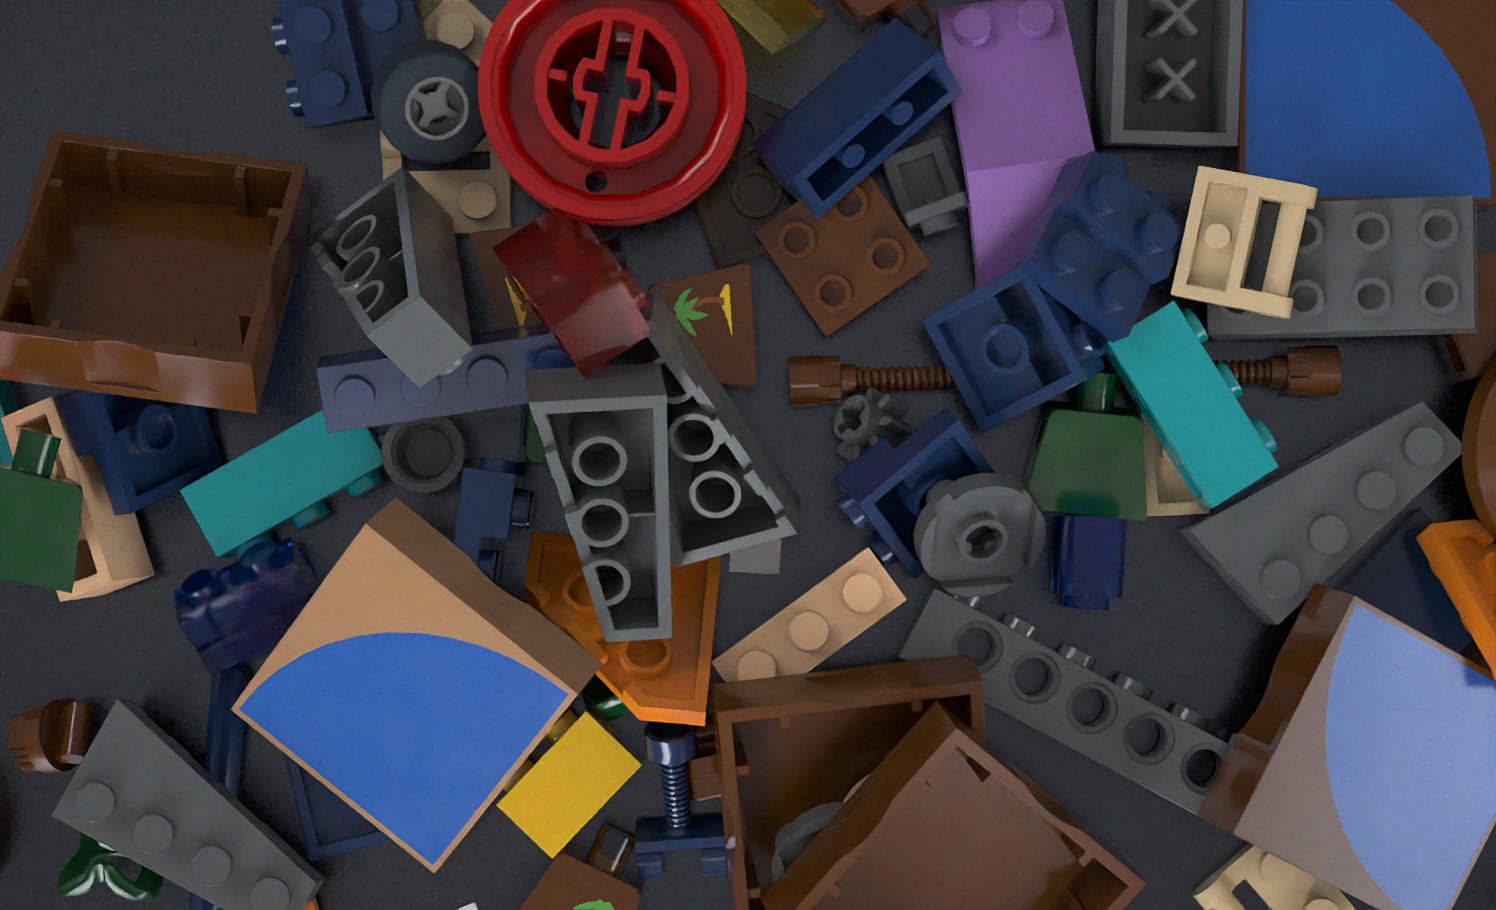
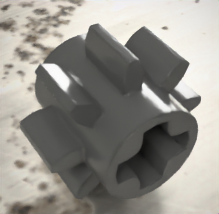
M873 387L868 389L865 397L854 395L848 398L840 406L834 418V432L838 438L843 440L836 450L837 454L854 462L882 437L895 449L912 436L910 425L902 420L909 410L908 405L889 394L884 395Z

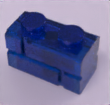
M288 537L276 544L272 541H262L249 547L242 554L239 561L218 571L212 568H205L191 574L182 583L181 588L174 591L176 617L191 645L196 648L197 654L209 674L214 675L276 646L320 585L309 566L306 565L305 559L292 537Z

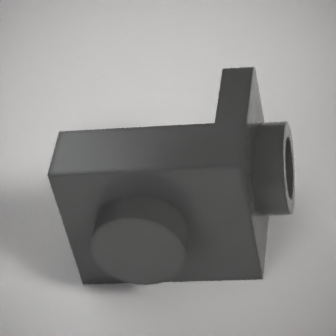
M940 136L895 152L880 164L900 219L908 231L920 227L923 236L926 237L952 228L960 223L957 213L965 211L969 201L965 191H960Z

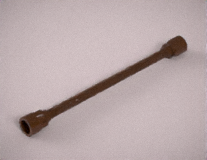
M1337 345L1286 347V352L1281 354V356H1268L1262 362L1260 359H1256L1254 363L1251 359L1247 360L1246 363L1244 360H1239L1238 363L1236 360H1231L1230 363L1228 360L1222 361L1231 370L1239 385H1243L1245 382L1248 385L1253 384V382L1255 384L1263 382V384H1268V387H1282L1284 395L1337 396L1340 391L1341 358ZM789 355L788 359L789 406L840 404L841 396L856 395V392H861L862 389L867 392L870 387L876 390L880 388L882 392H885L887 388L891 392L895 388H897V391H902L903 388L906 391H910L911 388L914 391H918L919 388L922 391H926L928 388L934 391L936 387L939 391H942L944 387L946 390H951L952 387H954V390H959L947 367L944 369L942 365H939L937 369H935V366H930L929 369H927V366H922L921 369L918 366H914L913 369L910 366H906L905 369L902 366H898L895 370L893 366H890L887 370L883 366L880 370H878V367H873L872 370L869 367H865L862 370L861 367L856 368V364H840V356ZM1215 360L1213 363L1216 366L1221 362L1219 360ZM1103 362L1106 367V370L1114 371L1110 363H1108L1107 366L1106 363ZM1117 376L1116 385L1117 387H1122L1123 384Z

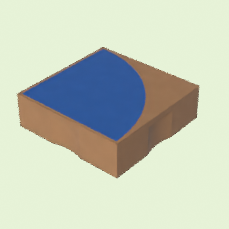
M395 498L365 523L234 703L231 710L435 874L603 663L531 605L518 600L495 585L475 565L470 556L398 498Z

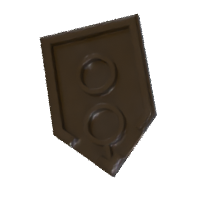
M747 91L744 123L735 150L717 179L699 197L692 201L716 269L739 264H752L771 257L754 232L798 202L777 183L751 145L789 112L790 109L773 101L769 102Z

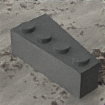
M403 166L304 240L309 249L318 257L316 260L333 279V286L347 301V307L366 336L419 388L437 375H447L454 371L464 361L467 353L473 350L452 217Z
M650 292L596 308L593 313L587 341L597 366L660 363L667 394L670 557L674 568L798 534L800 499L658 292Z
M660 363L525 370L529 407L544 446L552 478H554L564 508V515L581 560L582 570L605 641L620 642L672 638L667 394Z
M1423 401L1407 404L1177 531L1263 623L1278 625L1309 596L1315 583L1322 584L1458 458L1462 454V443Z
M132 699L116 700L51 815L223 910H308L325 879L267 824L261 822L224 784L217 781L190 756V753L172 736H168L148 717V714Z

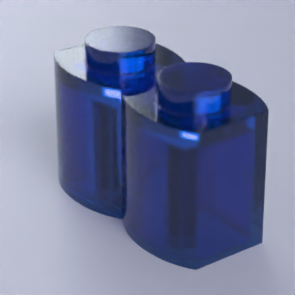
M1087 516L1054 517L1050 593L1063 594L1062 607L1109 610L1110 598H1123L1127 519Z

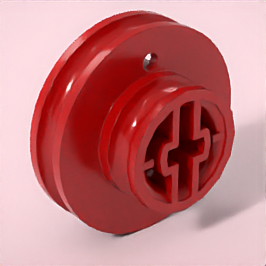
M509 0L494 21L484 43L478 71L479 109L490 144L504 168L514 181L541 205L559 215L586 224L615 227L639 225L658 220L685 207L699 197L724 170L738 143L744 123L746 110L744 58L734 28L725 12L715 0ZM617 55H627L629 59L625 78L630 97L637 100L620 98L611 147H604L599 142L605 113L599 94L594 93V90L610 93ZM648 66L656 74L662 90L657 91L656 96L660 119L656 128L645 139L631 145L633 130L645 132L649 128L655 114V97L649 71L646 70ZM574 97L583 118L581 131L576 127L570 112V101H574ZM590 174L607 180V186L603 191L594 193L587 189L586 180Z

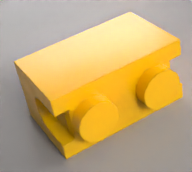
M569 710L549 730L544 739L552 747L535 765L528 758L523 762L503 788L507 794L497 803V806L552 859L644 762V759L608 724L592 715L588 710L580 718Z

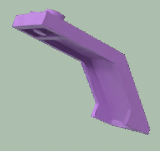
M990 0L936 8V27L942 57L963 91L951 101L964 170L966 194L969 201L968 212L975 267V290L1016 268L1062 167L1095 151L1063 0Z

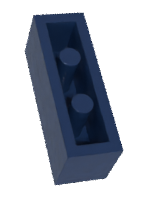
M894 18L751 145L777 183L819 219L963 91L939 50L898 19Z

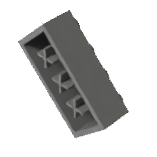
M1098 0L1094 146L1208 149L1238 146L1243 0Z
M1473 195L1315 202L1314 209H1307L1289 288L1288 298L1294 299L1290 319L1207 303V335L1218 341L1479 334L1477 204ZM1280 203L1261 205L1243 286L1245 289L1262 292L1280 211Z

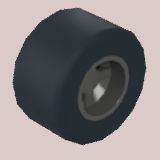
M437 40L411 42L393 51L378 68L371 88L372 112L389 143L407 158L429 165L454 162L471 153L487 135L479 109V67L456 46ZM431 89H434V90H435V91H429V92H427V93H424V92L427 91V90H431Z

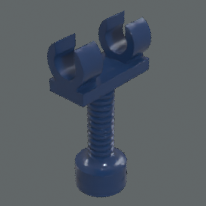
M650 721L644 729L646 754L651 761L661 765L666 819L635 821V844L639 880L664 878L662 851L701 848L703 875L727 874L722 814L691 817L686 761L691 760L698 751L696 725Z

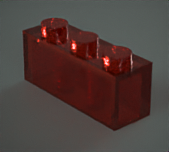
M552 208L492 247V250L521 297L583 377L652 333L639 311L649 304L643 291L627 269L622 270L609 248L605 244L601 245L584 219L573 224L561 210Z

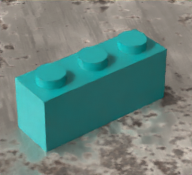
M1172 301L1135 324L1128 337L1113 343L1111 341L1105 343L1106 352L1104 355L1114 371L1117 372V376L1201 509H1210L1278 468L1279 466L1271 454L1278 448L1265 424L1258 417L1249 420L1240 406L1237 398L1242 396L1243 392L1231 370L1223 362L1215 366L1202 344L1208 340V336L1199 319L1189 308L1180 311L1175 301Z
M322 409L186 486L180 492L217 558H230L236 554L240 562H244L272 547L275 543L270 534L292 523L296 531L328 515L330 511L326 503L348 491L352 499H355L383 484L386 480L381 473L385 470L381 456L382 443L379 441V435L374 427L327 433Z

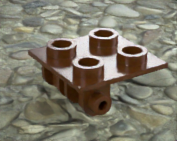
M870 174L819 219L798 201L754 232L826 337L895 289L906 285L917 277L918 273L931 265Z

